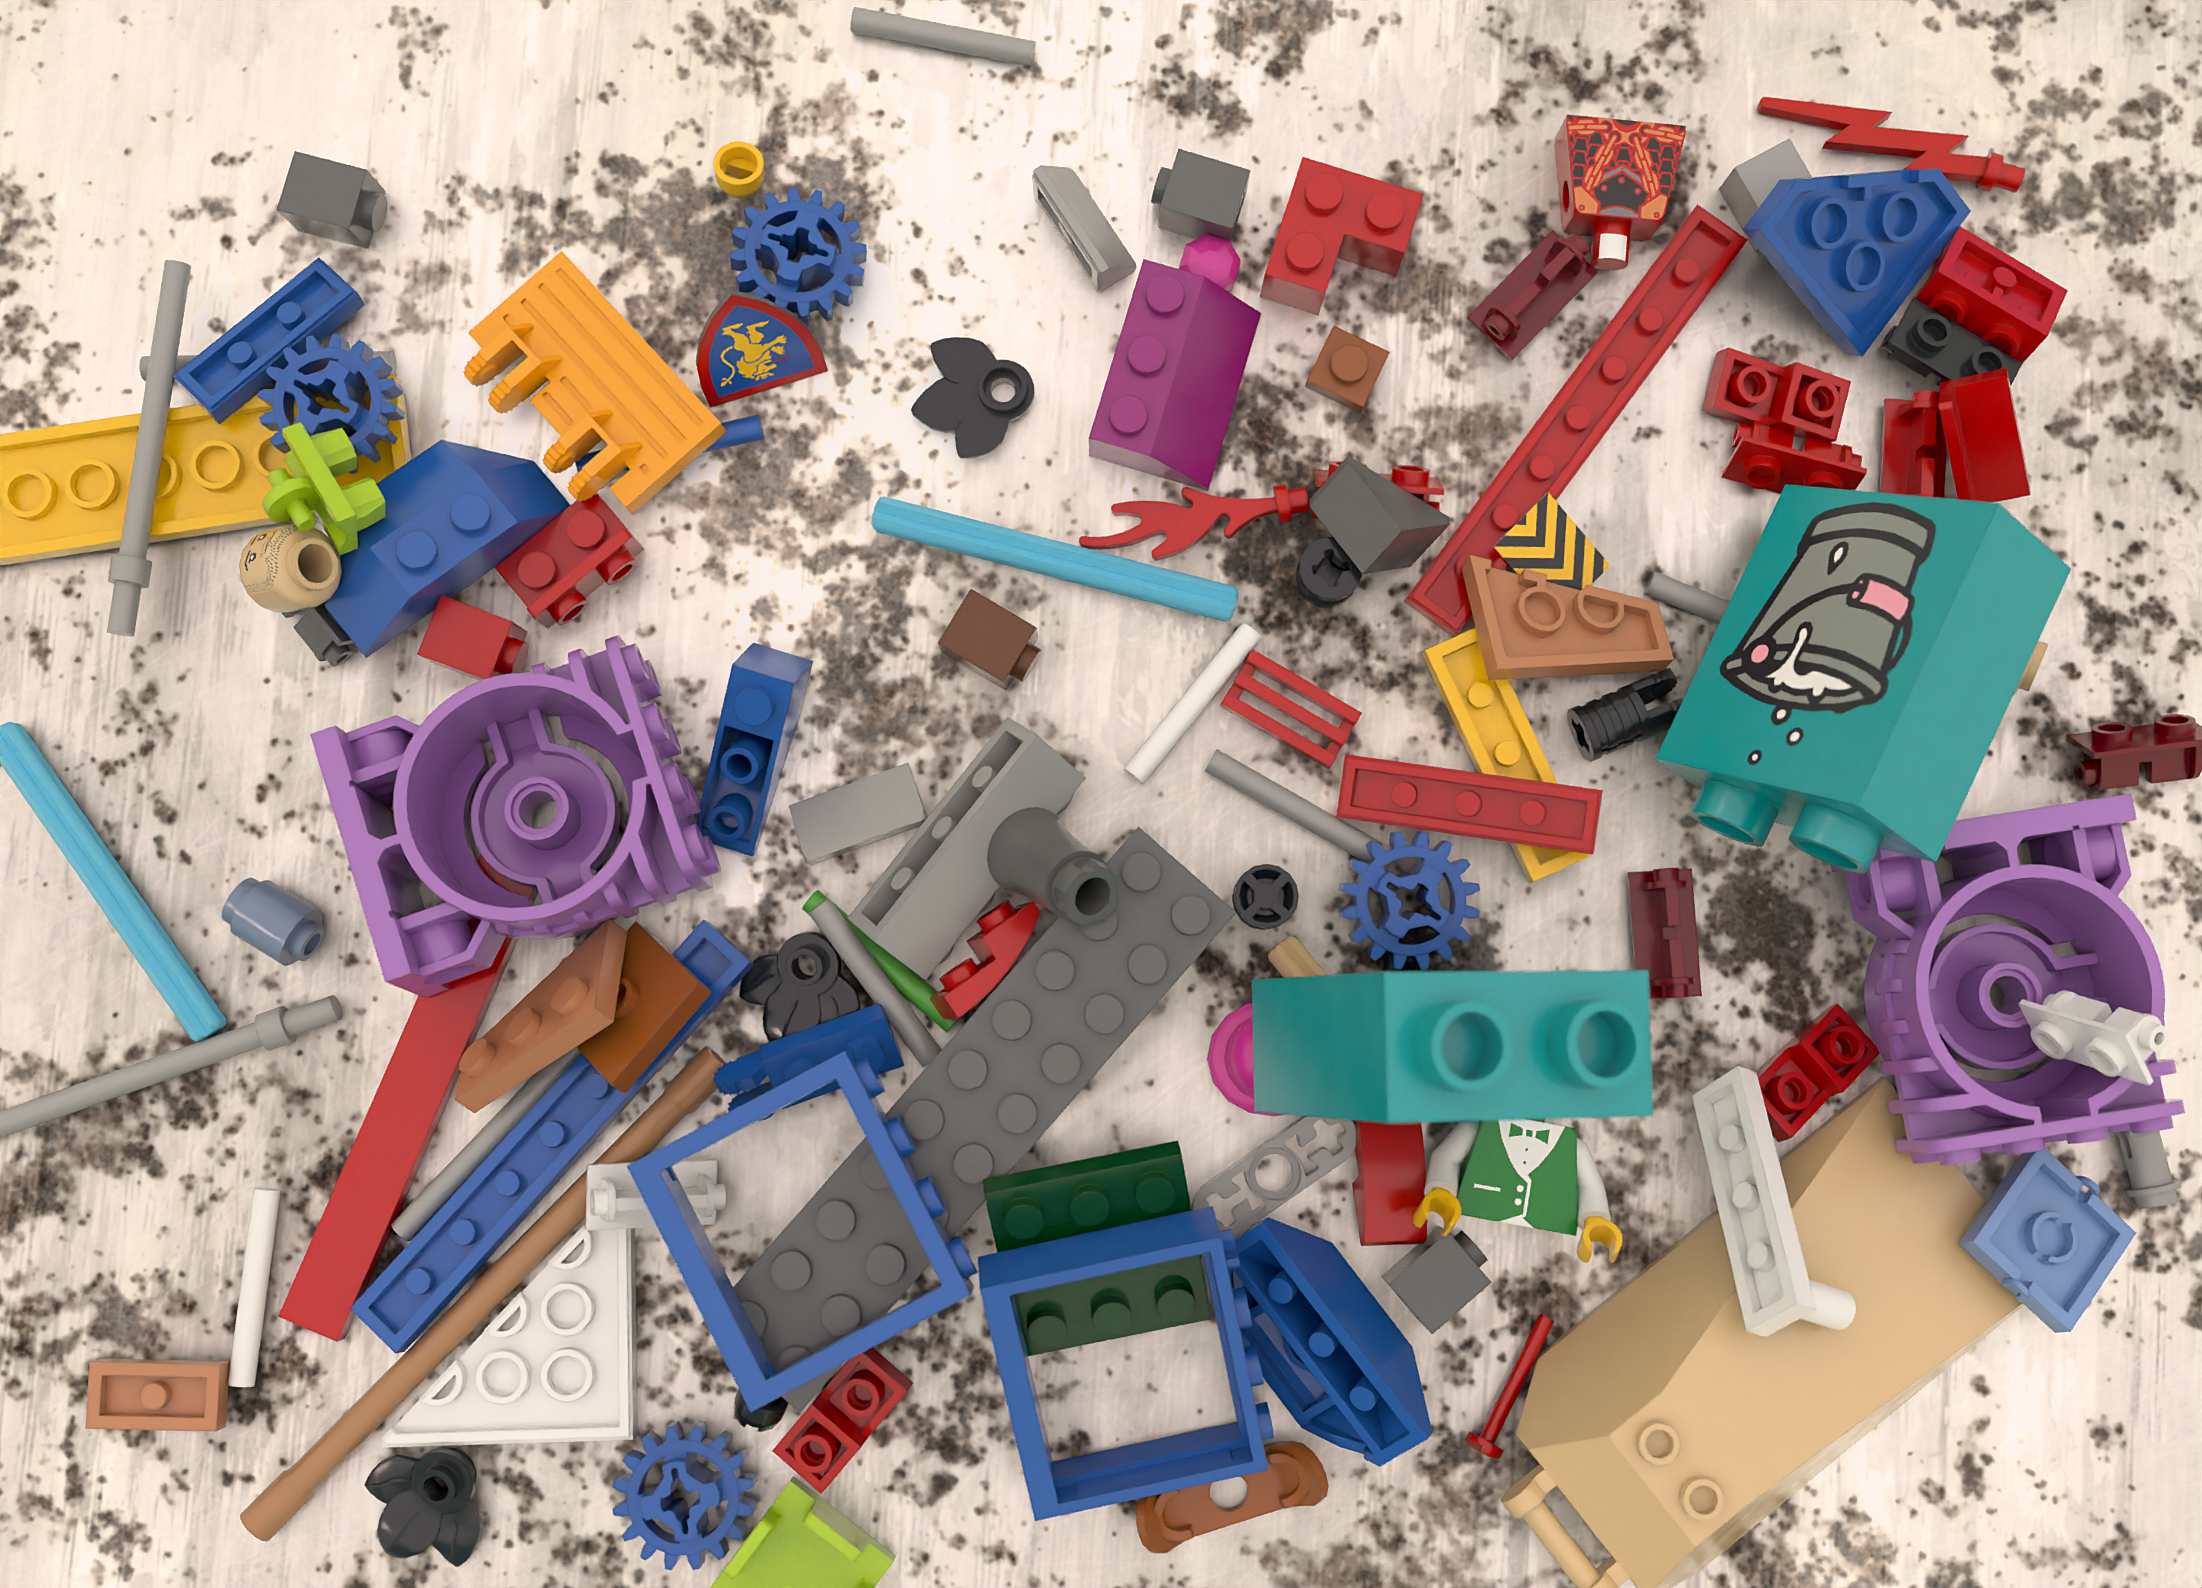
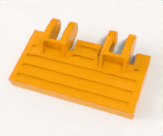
M562 251L468 332L482 348L477 352L476 356H472V359L464 367V376L473 386L477 387L480 385L482 387L484 384H488L489 381L494 380L496 375L502 373L523 353L527 356L523 362L502 379L501 383L496 384L497 386L489 394L490 397L487 400L497 413L502 414L503 412L512 411L546 381H550L548 385L529 401L561 435L557 442L552 444L543 455V464L551 473L556 474L564 470L566 471L601 440H604L607 444L568 483V491L577 501L581 502L582 500L586 501L588 498H592L594 494H597L600 489H603L628 467L630 470L609 489L634 514L727 432L721 422Z

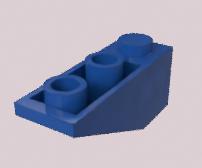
M752 643L732 664L700 803L701 813H698L696 821L702 836L708 835L712 844L749 856H754L800 719L813 665L812 660Z

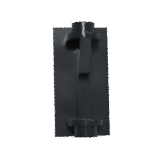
M1913 298L1898 326L1894 325L1889 330L1880 347L1889 352L1887 359L1890 361L1897 360L1925 378L1930 373L1940 377L1936 384L1940 386V382L2003 368L2008 370L2011 386L2023 364L1916 298Z

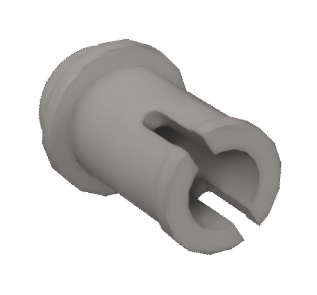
M2130 1130L2115 1132L2116 1138H2119L2131 1188L2125 1190L2127 1197H2134L2138 1209L2164 1206L2178 1202L2175 1190L2181 1188V1183L2179 1180H2172L2160 1131L2131 1133Z

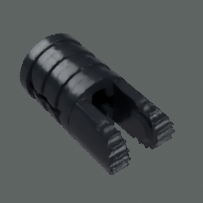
M1671 668L1664 669L1617 689V692L1605 694L1600 699L1588 701L1583 706L1578 705L1568 710L1567 718L1572 736L1580 752L1588 761H1595L1601 758L1603 754L1608 755L1617 751L1620 747L1624 748L1632 745L1634 741H1642L1670 729L1683 701L1682 698L1671 703H1665L1649 711L1646 710L1645 705L1657 698L1660 699V697L1666 696L1668 692H1671L1676 687L1675 684L1678 683L1677 678Z

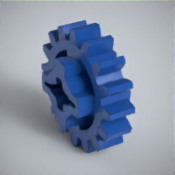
M789 187L788 201L779 203L777 198L768 192L764 194L765 211L763 213L749 206L744 210L745 223L749 229L734 227L732 231L733 245L739 248L730 252L731 269L741 272L736 276L737 289L739 292L744 293L755 290L754 296L765 298L792 313H797L798 318L807 326L810 320V312L817 310L828 322L833 319L832 302L836 300L838 303L849 307L853 303V291L849 285L863 286L865 270L859 264L866 262L867 247L866 244L856 242L860 238V224L858 220L842 223L845 217V205L840 201L829 209L822 207V191L815 190L808 202L800 201L796 187ZM821 230H824L834 240L840 254L836 253V246L825 243L820 234ZM798 251L809 254L803 255L799 263L789 261V259H795ZM757 260L762 261V268L773 271L777 278L775 285L763 275ZM821 286L820 288H817V289H815V290L809 291V290H811V289H813V288H815V287Z
M333 333L328 348H325L313 335L306 337L307 352L299 355L287 346L283 350L285 359L289 363L287 367L282 370L278 367L268 366L266 373L276 381L275 388L258 392V398L273 407L272 411L266 412L259 417L260 423L271 431H278L274 434L270 443L284 454L290 452L291 449L282 435V429L299 422L302 423L309 436L343 428L353 445L357 457L365 455L375 463L381 460L379 452L375 447L377 442L382 440L395 444L398 439L387 428L389 421L405 419V412L390 402L391 399L397 398L404 393L403 387L398 382L387 378L393 370L390 364L381 356L373 358L374 351L360 340L350 349L349 342L343 336ZM368 389H370L371 405L369 411L367 410L366 402L364 399V396L366 395ZM320 397L327 402L329 400L338 402L350 412L344 413L337 408L335 410L325 408L315 398ZM295 400L299 411V414L296 417V419L294 418ZM357 461V469L352 470V471H349L350 474H354V473H357V472H358V461Z
M1417 831L1411 845H1406L1405 838L1401 832H1390V848L1386 850L1376 841L1368 842L1366 847L1371 859L1367 863L1351 859L1348 863L1350 868L1358 874L1356 882H1345L1339 885V890L1353 896V904L1339 910L1340 917L1356 918L1358 925L1348 935L1351 941L1359 942L1369 938L1371 943L1368 946L1366 956L1376 961L1388 950L1390 951V967L1399 970L1404 966L1407 956H1412L1415 965L1421 970L1428 969V953L1432 951L1442 959L1447 961L1453 956L1447 942L1452 937L1468 942L1471 936L1460 926L1463 918H1478L1480 915L1478 909L1466 905V896L1480 891L1479 884L1463 882L1460 877L1471 865L1468 859L1462 858L1450 863L1447 858L1451 852L1452 844L1448 841L1442 840L1432 850L1428 849L1429 838L1426 832ZM1399 858H1420L1419 862L1414 863L1407 873L1394 875L1383 869L1386 864ZM1443 877L1447 882L1450 893L1449 911L1441 906L1437 888ZM1386 884L1409 890L1418 886L1419 889L1415 897L1422 903V907L1431 913V916L1409 910L1404 911L1400 915L1399 911L1402 908V902L1395 897L1396 893L1388 889ZM1369 889L1378 894L1381 915L1375 922L1376 926L1368 911L1367 898ZM1426 926L1435 931L1428 938L1418 942H1398L1400 937L1404 938L1408 930L1412 928Z
M679 1421L672 1422L666 1429V1441H663L660 1435L652 1430L641 1439L647 1455L632 1449L622 1460L633 1471V1474L619 1475L613 1482V1488L627 1493V1498L619 1502L612 1509L613 1516H629L632 1522L622 1534V1538L624 1541H629L641 1536L646 1543L642 1548L640 1558L645 1561L656 1550L664 1552V1565L667 1570H672L682 1555H687L692 1570L700 1569L705 1562L707 1549L718 1560L724 1558L730 1550L725 1535L731 1539L741 1541L748 1527L738 1516L753 1515L757 1509L758 1502L744 1496V1492L755 1486L758 1482V1476L753 1473L741 1474L739 1469L740 1465L749 1455L748 1451L743 1449L730 1454L725 1449L731 1435L727 1430L718 1435L714 1441L706 1438L707 1425L705 1421H699L693 1427L690 1435L684 1434L683 1427ZM697 1454L710 1460L719 1471L714 1472L700 1463L697 1459ZM664 1457L665 1463L662 1465L663 1480L661 1483L653 1484L650 1488L644 1489L651 1467L656 1461ZM682 1481L686 1491H697L699 1498L690 1508H688L685 1498H674L672 1493ZM723 1501H728L721 1523L708 1532V1509L720 1505ZM657 1518L673 1529L674 1535L659 1527L653 1519Z

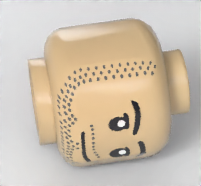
M296 525L269 529L254 536L243 549L239 563L241 582L248 596L260 607L276 613L315 608L328 601L338 589L342 574L340 556L331 540L322 531L314 527L308 531L301 532Z

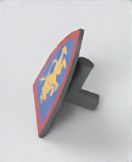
M730 290L710 314L698 340L695 363L700 385L710 408L828 371L821 348L810 328L791 311L765 298L744 292Z

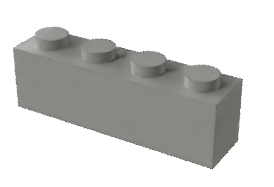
M1007 717L847 918L875 943L926 980L937 965L943 963L950 956L957 940L976 916L988 908L995 892L1000 887L991 876L987 861L989 844L999 825L1013 813L1025 808H1043L1055 815L1060 814L1068 807L1075 791L1086 777L1038 735Z

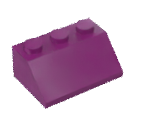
M1143 259L1089 435V456L1208 491L1261 313L1205 276Z

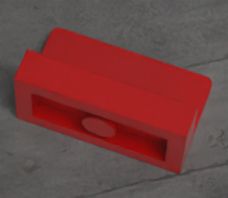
M2007 368L1940 382L1938 406L1958 500L1994 503L2031 495Z

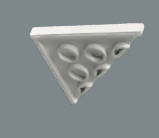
M584 1224L531 1283L487 1326L476 1341L432 1384L403 1418L382 1437V1448L633 1440L636 1438L638 1433L635 1228L586 1231Z

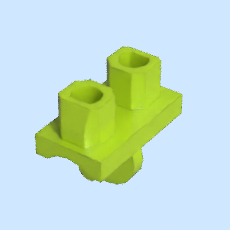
M301 422L283 428L282 435L291 449L285 457V464L293 478L290 477L285 468L276 469L268 475L273 488L263 498L262 507L269 519L276 523L293 521L298 530L304 532L312 529L317 523L311 513L313 510L339 555L358 549L357 531L367 528L386 517L385 499L375 481L370 477L341 488L334 477L357 469V455L343 428L313 436L308 435Z

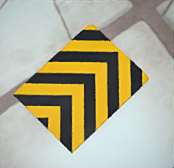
M1549 492L1493 546L1517 574L1520 575L1524 569L1547 574V582L1582 590L1586 585L1591 586L1609 567L1606 559Z

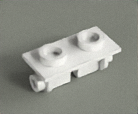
M2067 990L2048 995L2042 1005L2023 999L2018 1003L2031 1028L2030 1034L2033 1042L2048 1056L2059 1060L2065 1058L2095 1068L2110 1077L2120 1076L2148 1086L2154 1082L2144 1061L2153 1052L2162 1051L2169 1040L2168 1029L2161 1024V1021L2156 1016L2141 1014L2118 1007L2112 1013L2107 1003L2086 998Z
M683 1160L672 1166L701 1225L716 1224V1210H724L726 1204L724 1184H717V1160ZM634 1162L587 1164L586 1231L657 1227L627 1168L628 1165Z

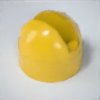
M731 142L722 146L717 151L713 165L716 181L722 191L732 198L745 199L755 195L762 186L765 177L764 161L760 151L746 142Z

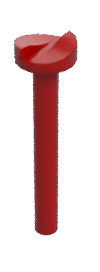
M1539 1314L1480 1436L1468 1431L1465 1437V1441L1473 1449L1491 1458H1501L1504 1450L1494 1445L1549 1334L1554 1323L1552 1319Z

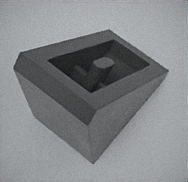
M1349 456L1344 459L1310 498V508L1362 574L1411 567L1450 525V517Z

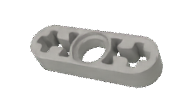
M1310 1116L1300 1117L1203 1184L1193 1197L1191 1209L1196 1210L1210 1207L1207 1198L1215 1192L1221 1198L1227 1199L1240 1191L1239 1186L1232 1182L1231 1179L1244 1172L1245 1181L1249 1189L1263 1201V1204L1255 1210H1251L1249 1200L1246 1198L1231 1210L1236 1219L1231 1225L1225 1227L1221 1221L1217 1220L1220 1231L1232 1228L1234 1237L1238 1236L1345 1162L1356 1148V1127L1353 1121ZM1322 1119L1330 1126L1339 1122L1344 1130L1337 1136V1141L1341 1147L1334 1153H1331L1325 1147H1321L1306 1156L1316 1164V1167L1305 1174L1300 1158L1285 1145V1142L1296 1135L1299 1146L1303 1147L1317 1136L1313 1125L1318 1120ZM1270 1154H1279L1286 1157L1292 1166V1179L1284 1189L1276 1192L1267 1191L1260 1187L1255 1176L1259 1161Z

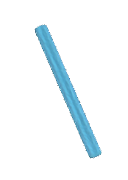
M880 497L872 514L873 529L879 533L1221 621H1229L1233 617L1238 599V589L1231 585L888 497Z
M13 722L0 725V764L190 1038L197 1042L211 1038L219 1033L227 1024L225 1016L24 727Z

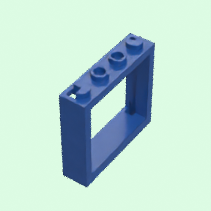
M852 1050L843 1051L627 1166L750 1412L971 1295L974 1289V1285L969 1277L978 1273L969 1255V1249L960 1236L950 1241L938 1216L947 1212L938 1189L930 1176L921 1180L918 1179L907 1156L916 1152L907 1129L899 1116L890 1120L887 1119L876 1097L885 1092L878 1073H875L867 1056L857 1061ZM837 1079L942 1284L776 1372L672 1166Z
M1213 1206L978 1257L980 1293L1035 1521L1268 1470L1263 1440L1274 1438L1272 1421L1267 1402L1255 1404L1252 1387L1264 1385L1256 1345L1243 1347L1240 1329L1252 1327L1249 1306L1244 1287L1232 1289L1228 1273L1229 1270L1241 1268L1232 1228L1219 1230ZM1202 1254L1237 1422L1053 1462L1014 1294Z

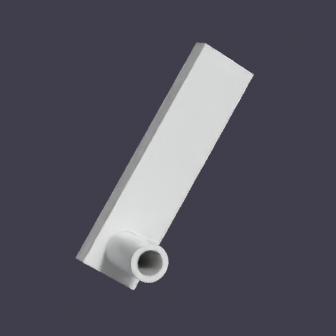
M1737 1066L1692 1095L1746 1331L1767 1337L1798 1319L1834 1330H1843L1852 1323L1855 1317V1299L1848 1291L1809 1279L1757 1072Z

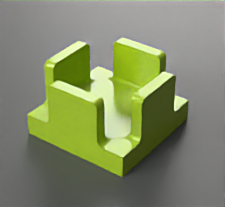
M793 1476L710 1588H875L894 1562L896 1555Z

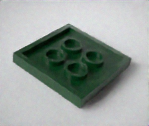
M1178 1140L983 1179L984 1196L997 1252L1192 1211ZM1200 1254L1014 1294L1028 1356L1211 1319Z

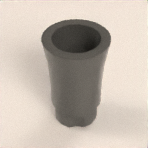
M1037 807L1019 810L1006 818L993 834L988 848L987 861L991 876L1002 888L1026 896L1043 905L1056 916L1082 926H1087L1094 921H1104L1115 910L1119 902L1117 893L1118 877L1099 855L1076 839L1062 821L1051 811Z

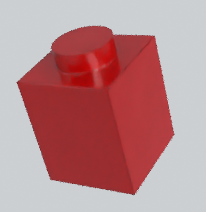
M441 595L417 655L436 665L482 681L499 675L521 672L529 650L528 643L524 642L528 632L513 621Z

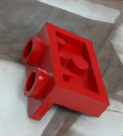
M1959 226L1943 248L1929 279L1913 298L1918 299L2024 363L2048 337L2068 290Z
M597 493L586 501L582 500L580 502L576 500L497 565L495 569L527 606L526 610L531 616L549 629L555 623L561 626L580 615L589 603L586 597L604 582L612 585L626 577L637 565L635 557L644 548Z

